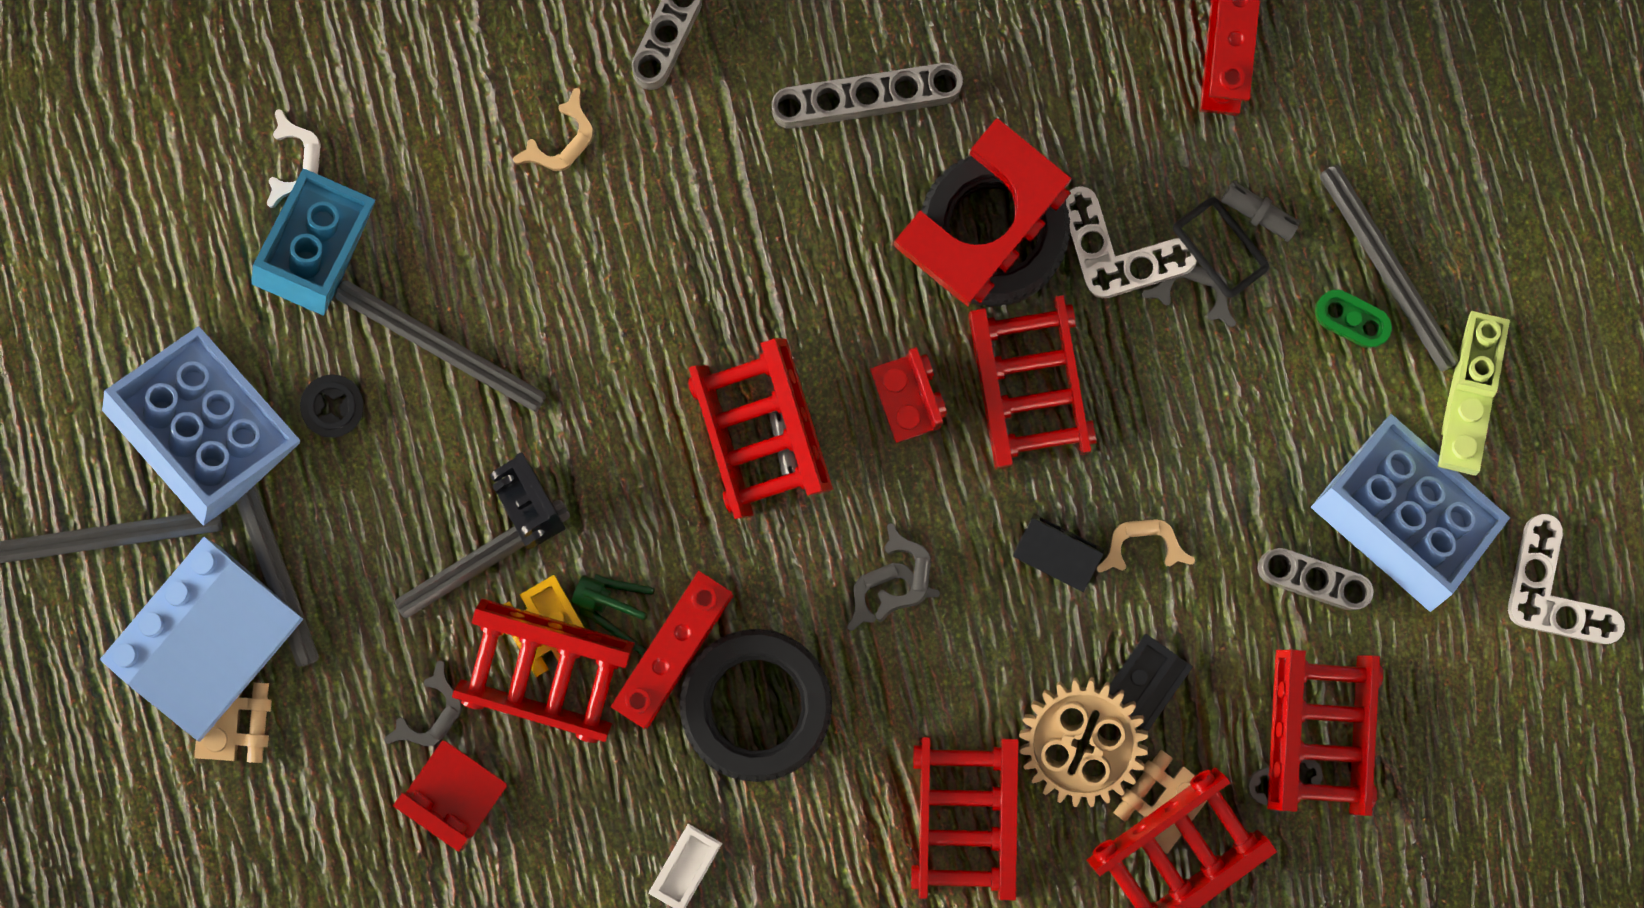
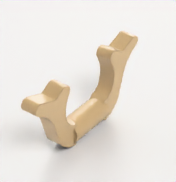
M574 88L569 102L560 104L558 108L561 114L574 118L579 124L577 135L560 154L547 156L540 151L535 140L530 139L527 142L526 150L514 156L513 161L516 165L537 163L553 171H563L571 167L576 158L591 144L593 128L582 111V93L579 88Z
M1158 519L1131 521L1118 525L1113 531L1109 552L1105 559L1098 564L1096 571L1103 572L1112 567L1122 571L1126 569V564L1121 555V545L1129 537L1152 535L1163 537L1167 545V554L1164 560L1166 566H1172L1177 561L1194 564L1195 559L1181 549L1172 527L1165 521Z

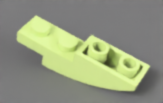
M1471 311L1458 354L1459 362L1455 366L1441 431L1443 440L1438 467L1475 476L1480 472L1492 401L1497 393L1510 323L1509 319Z

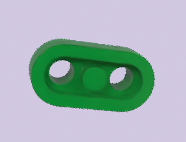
M1343 290L1328 291L1316 303L1315 315L1318 322L1324 328L1361 347L1370 349L1379 347L1391 335V320L1384 311ZM1336 304L1340 307V317L1334 318L1329 315V305ZM1371 322L1375 325L1376 333L1374 336H1368L1364 333V323Z

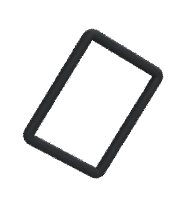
M1215 197L1208 198L1173 225L1175 234L1228 298L1238 295L1269 270L1268 261ZM1212 205L1261 265L1259 269L1231 290L1182 230L1184 225Z

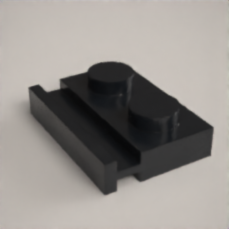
M1145 633L1110 682L1109 694L1114 696L1118 691L1123 690L1124 696L1121 702L1123 705L1135 701L1136 707L1131 716L1143 715L1144 722L1139 727L1149 731L1193 666Z

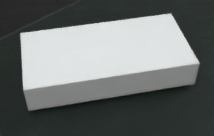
M688 823L648 894L673 908H686L723 843Z

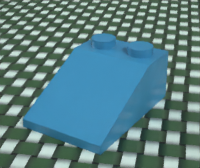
M303 168L253 264L251 284L324 316L342 281L374 207L375 199Z

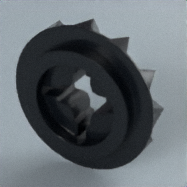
M333 374L321 376L313 380L302 394L300 402L302 418L309 429L320 436L331 438L343 436L352 432L362 419L364 400L361 392L346 377ZM322 393H325L327 397L333 400L342 399L345 395L347 396L339 406L343 416L342 420L332 413L326 416L323 415L320 418L318 417L327 407L324 402L325 399L321 395Z

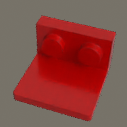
M917 347L909 349L908 355L870 368L895 444L941 428L943 424L942 418L946 417L947 409L940 391L933 393L929 381L933 380L934 373L927 354L920 355Z
M442 741L409 789L401 793L393 807L460 852L464 850L505 791L507 783L447 741Z

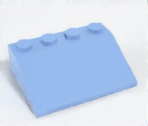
M199 326L104 390L102 411L203 526L235 504L300 444V439Z
M1390 414L1330 482L1311 508L1431 612L1455 592L1510 517L1458 471L1438 467L1439 455L1396 417Z
M203 537L100 660L127 685L200 742L303 621V618L221 546Z

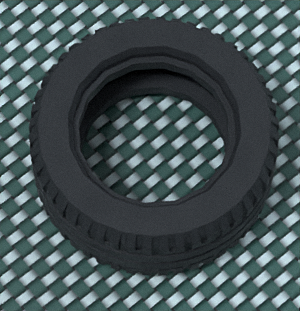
M967 156V159H961L957 163L952 164L949 169H946L936 179L925 197L921 211L951 235L950 218L952 212L965 197L984 189L998 188L1007 192L1010 191L998 177L972 156ZM1066 201L1057 211L1050 207L1042 216L1041 220L1046 224L1038 233L1034 250L1027 259L1009 269L1006 273L1003 270L997 271L990 279L995 284L990 293L981 303L974 299L971 304L986 305V307L1011 305L1034 295L1048 283L1065 256L1070 238V217L1068 216L1069 210L1066 206Z
M764 629L733 632L711 643L699 654L689 668L680 695L681 722L685 735L695 752L716 771L743 781L761 782L774 780L799 769L812 758L821 746L828 732L832 715V696L829 682L815 656L793 638L779 632ZM763 660L780 666L792 676L800 691L802 711L797 727L786 741L771 749L750 751L733 745L721 735L713 720L711 700L717 682L727 670L745 661Z

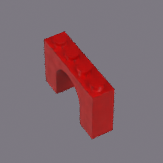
M998 118L993 121L974 144L969 155L998 177L1011 192L1015 205V216L1009 230L993 242L981 245L968 244L951 236L920 210L894 241V247L967 307L974 299L978 303L985 299L995 286L990 281L999 268L1005 273L1020 256V253L1015 250L1024 238L1031 242L1046 224L1041 220L1042 216L1050 207L1057 211L1071 194L1066 187L1072 178Z

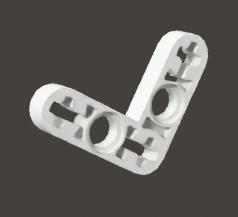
M1083 186L1069 190L1071 194L1066 199V206L1069 210L1070 232L1086 285L1094 296L1102 299L1114 297L1185 275L1196 266L1197 260L1191 254L1190 257L1185 259V266L1178 267L1176 262L1164 264L1168 272L1159 274V263L1153 253L1162 251L1161 255L1162 259L1174 255L1173 248L1178 246L1181 247L1183 252L1189 251L1179 238L1115 257L1101 207L1095 193ZM1082 195L1084 200H1092V205L1087 207L1089 220L1092 221L1098 217L1099 224H1088L1076 231L1075 224L1083 223L1078 210L1071 211L1070 206L1076 203V196ZM1097 232L1102 235L1104 244L1099 252L1091 254L1082 249L1081 241L1085 234ZM1137 258H1147L1153 264L1152 274L1146 279H1137L1130 272L1131 263ZM1124 262V274L1130 284L1122 286V280L1118 278L1109 282L1110 289L1103 291L1100 285H1093V280L1098 278V271L1105 269L1107 275L1119 273L1115 265Z
M1549 514L1532 517L1526 523L1523 530L1508 604L1510 619L1516 625L1524 628L1597 644H1611L1618 641L1625 630V623L1617 611L1551 596L1563 528L1561 523ZM1543 521L1547 523V529L1553 531V536L1545 538L1542 550H1550L1549 557L1542 553H1528L1529 546L1538 548L1540 537L1538 534L1533 533L1534 527L1541 526ZM1530 560H1539L1545 566L1546 574L1539 582L1530 581L1526 577L1525 566ZM1521 585L1530 589L1542 588L1541 595L1537 593L1532 595L1531 606L1537 608V614L1530 615L1527 621L1523 619L1524 613L1518 611V605L1526 603L1529 592L1520 591ZM1561 607H1570L1576 613L1577 621L1570 629H1563L1556 622V613ZM1585 610L1590 611L1587 618L1589 620L1600 621L1604 620L1605 615L1609 616L1608 622L1614 625V631L1607 632L1604 638L1601 636V629L1588 626L1585 627L1586 634H1582L1581 630L1586 622Z

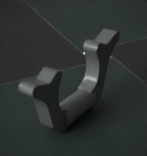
M1185 262L1178 263V267L1186 265ZM1197 265L1191 272L1163 281L1158 286L1145 290L1141 294L1144 299L1158 298L1163 305L1167 306L1171 303L1170 290L1174 281L1178 278H1186L1210 286L1216 292L1215 304L1206 316L1208 320L1220 319L1229 327L1236 325V321L1228 310L1227 297L1206 271ZM1217 272V274L1221 277V279H1222V280L1225 282V284L1227 285V282H1226L1225 278H1224L1220 273Z
M892 523L887 525L890 540L885 545L884 550L888 555L897 552L912 554L915 559L912 588L906 595L895 596L884 590L879 591L878 596L881 605L875 615L879 622L884 621L895 610L919 605L928 594L932 563L930 554L922 545L903 538Z
M891 563L860 576L854 585L855 610L847 628L852 631L863 621L873 623L876 620L875 615L869 611L865 603V594L869 589L896 578L904 579L911 589L914 574L910 568L901 563ZM928 587L926 598L938 597L940 595L939 590Z
M438 661L433 676L424 680L426 687L435 688L446 697V708L430 730L421 734L414 731L404 718H398L396 730L384 738L386 744L407 740L423 746H434L443 741V738L462 711L461 700L452 698L454 689L447 680L446 664L444 661Z

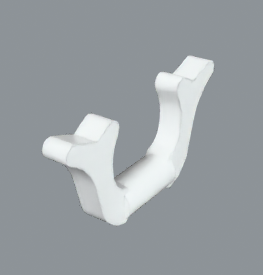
M276 110L275 116L278 127L273 133L274 138L277 140L289 137L301 139L305 147L303 168L318 174L321 149L320 140L311 131L292 124L282 110ZM271 177L269 184L272 191L267 200V205L271 208L276 207L284 197L290 194L296 181L283 182L275 177Z

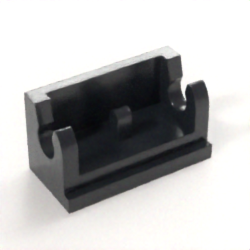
M521 452L515 456L516 458L494 470L490 476L493 482H496L492 485L529 551L564 531L566 527L532 466Z
M1033 513L1015 548L1013 557L1084 593L1104 554V548Z

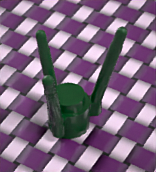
M598 574L595 575L594 579L583 575L576 586L571 604L581 608L580 615L592 619L615 637L634 642L633 649L643 656L647 651L646 648L598 614L596 610L603 612L606 606H609L628 615L646 620L648 618L646 612L611 598L612 591L606 589V587L649 595L654 594V588L612 580Z

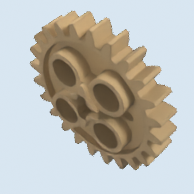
M1075 677L1072 689L1067 690L1065 685L1059 681L1057 682V695L1054 696L1045 689L1042 695L1046 703L1042 704L1033 700L1031 708L1037 715L1025 714L1023 721L1032 727L1031 729L1020 730L1019 733L1020 738L1029 741V743L1020 746L1019 753L1031 755V758L1024 762L1023 767L1024 769L1036 768L1037 771L1032 777V783L1034 784L1044 779L1046 784L1043 794L1047 795L1055 788L1059 791L1057 800L1059 803L1067 795L1072 796L1074 807L1078 806L1081 797H1086L1090 807H1094L1095 799L1098 795H1101L1106 803H1110V790L1113 789L1121 796L1124 795L1125 789L1122 781L1124 780L1130 784L1136 783V777L1131 769H1144V763L1136 758V756L1148 755V747L1138 744L1139 741L1148 738V731L1136 729V727L1144 722V716H1131L1136 707L1135 701L1123 705L1121 702L1124 691L1120 690L1114 696L1110 695V682H1106L1101 690L1095 689L1094 678L1090 677L1087 687L1081 688L1078 678ZM1068 708H1076L1081 711L1084 720L1078 725H1069L1063 720L1062 713ZM1097 710L1100 714L1091 732L1089 743L1091 745L1085 747L1076 772L1070 774L1068 769L1078 746L1076 739L1080 740L1083 737L1092 712ZM1111 723L1120 729L1121 735L1115 740H1106L1099 734V728L1104 724ZM1059 744L1067 749L1069 756L1062 761H1055L1049 757L1047 749L1051 745ZM1089 760H1099L1104 764L1106 770L1100 776H1091L1084 770V764Z

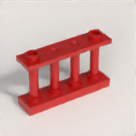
M1211 0L1199 112L1239 116L1241 101L1250 100L1260 0Z
M1064 295L1055 297L1053 301L1055 311L996 321L994 317L987 318L986 308L969 312L968 317L995 470L1011 467L1013 465L1012 458L1018 457L1019 452L1078 443L1080 455H1086L1091 452L1090 444H1096L1093 421H1086L1070 333V328L1076 327L1074 309L1072 304H1065ZM1058 326L1061 350L1002 359L1001 356L994 357L991 341L998 340V336ZM1065 365L1068 388L1013 398H1008V395H1001L998 380L1005 379L1007 374ZM1066 404L1072 405L1075 427L1015 437L1014 433H1007L1005 419L1011 418L1013 413Z
M774 338L760 344L763 353L760 354V358L714 374L710 373L708 365L689 367L691 375L688 379L689 389L693 398L699 401L725 486V491H723L724 504L729 513H733L734 519L754 516L750 503L798 487L802 490L805 489L807 496L833 490L786 338ZM763 373L771 377L775 390L772 391V396L722 412L716 389ZM775 411L779 414L782 413L786 425L783 434L734 450L727 427ZM789 449L791 452L794 451L798 464L795 472L747 488L745 487L739 465Z
M698 570L610 707L643 729H648L733 599V592Z
M482 598L475 608L471 623L481 626L480 629L483 631L471 681L460 679L453 691L452 698L461 700V704L468 708L483 709L486 707L576 734L575 736L585 742H606L613 723L600 719L614 669L627 667L635 643ZM504 633L519 637V641L522 643L509 693L486 686L498 638L504 635ZM542 644L557 648V652L560 654L547 704L524 697L537 647H541ZM580 656L595 659L596 664L599 665L585 715L562 709L575 659L580 658Z
M1276 650L1267 809L1297 812L1298 803L1301 800L1349 802V814L1372 816V808L1377 801V788L1374 785L1378 689L1383 682V668L1380 665V656L1358 655L1356 667L1309 664L1305 659L1306 651ZM1307 679L1356 683L1354 707L1308 704L1303 699L1304 683ZM1305 719L1353 722L1352 746L1306 744L1301 739L1302 723ZM1303 759L1351 762L1350 786L1303 784L1299 779L1300 763Z
M921 737V745L913 746V769H921L919 865H911V889H918L919 899H927L928 886L990 887L991 891H998L999 900H1016L1018 739H1000V747H993V751L933 750L930 749V737ZM930 765L993 767V771H1000L999 787H992V791L930 789ZM929 805L992 807V811H999V827H992L991 831L930 830ZM928 846L991 847V851H998V867H991V871L928 870Z
M1216 767L1211 771L1204 770L1198 773L1191 780L1190 786L1116 839L1106 840L1099 844L1093 850V855L1086 859L1099 876L1110 871L1135 908H1200L1277 853L1270 840L1258 829L1253 833L1246 831L1220 792V790L1230 784V781ZM1206 800L1234 840L1233 847L1221 856L1214 855L1187 815ZM1175 824L1202 864L1200 871L1189 879H1182L1155 839L1157 835ZM1141 847L1169 886L1168 894L1156 903L1148 900L1122 862V860Z

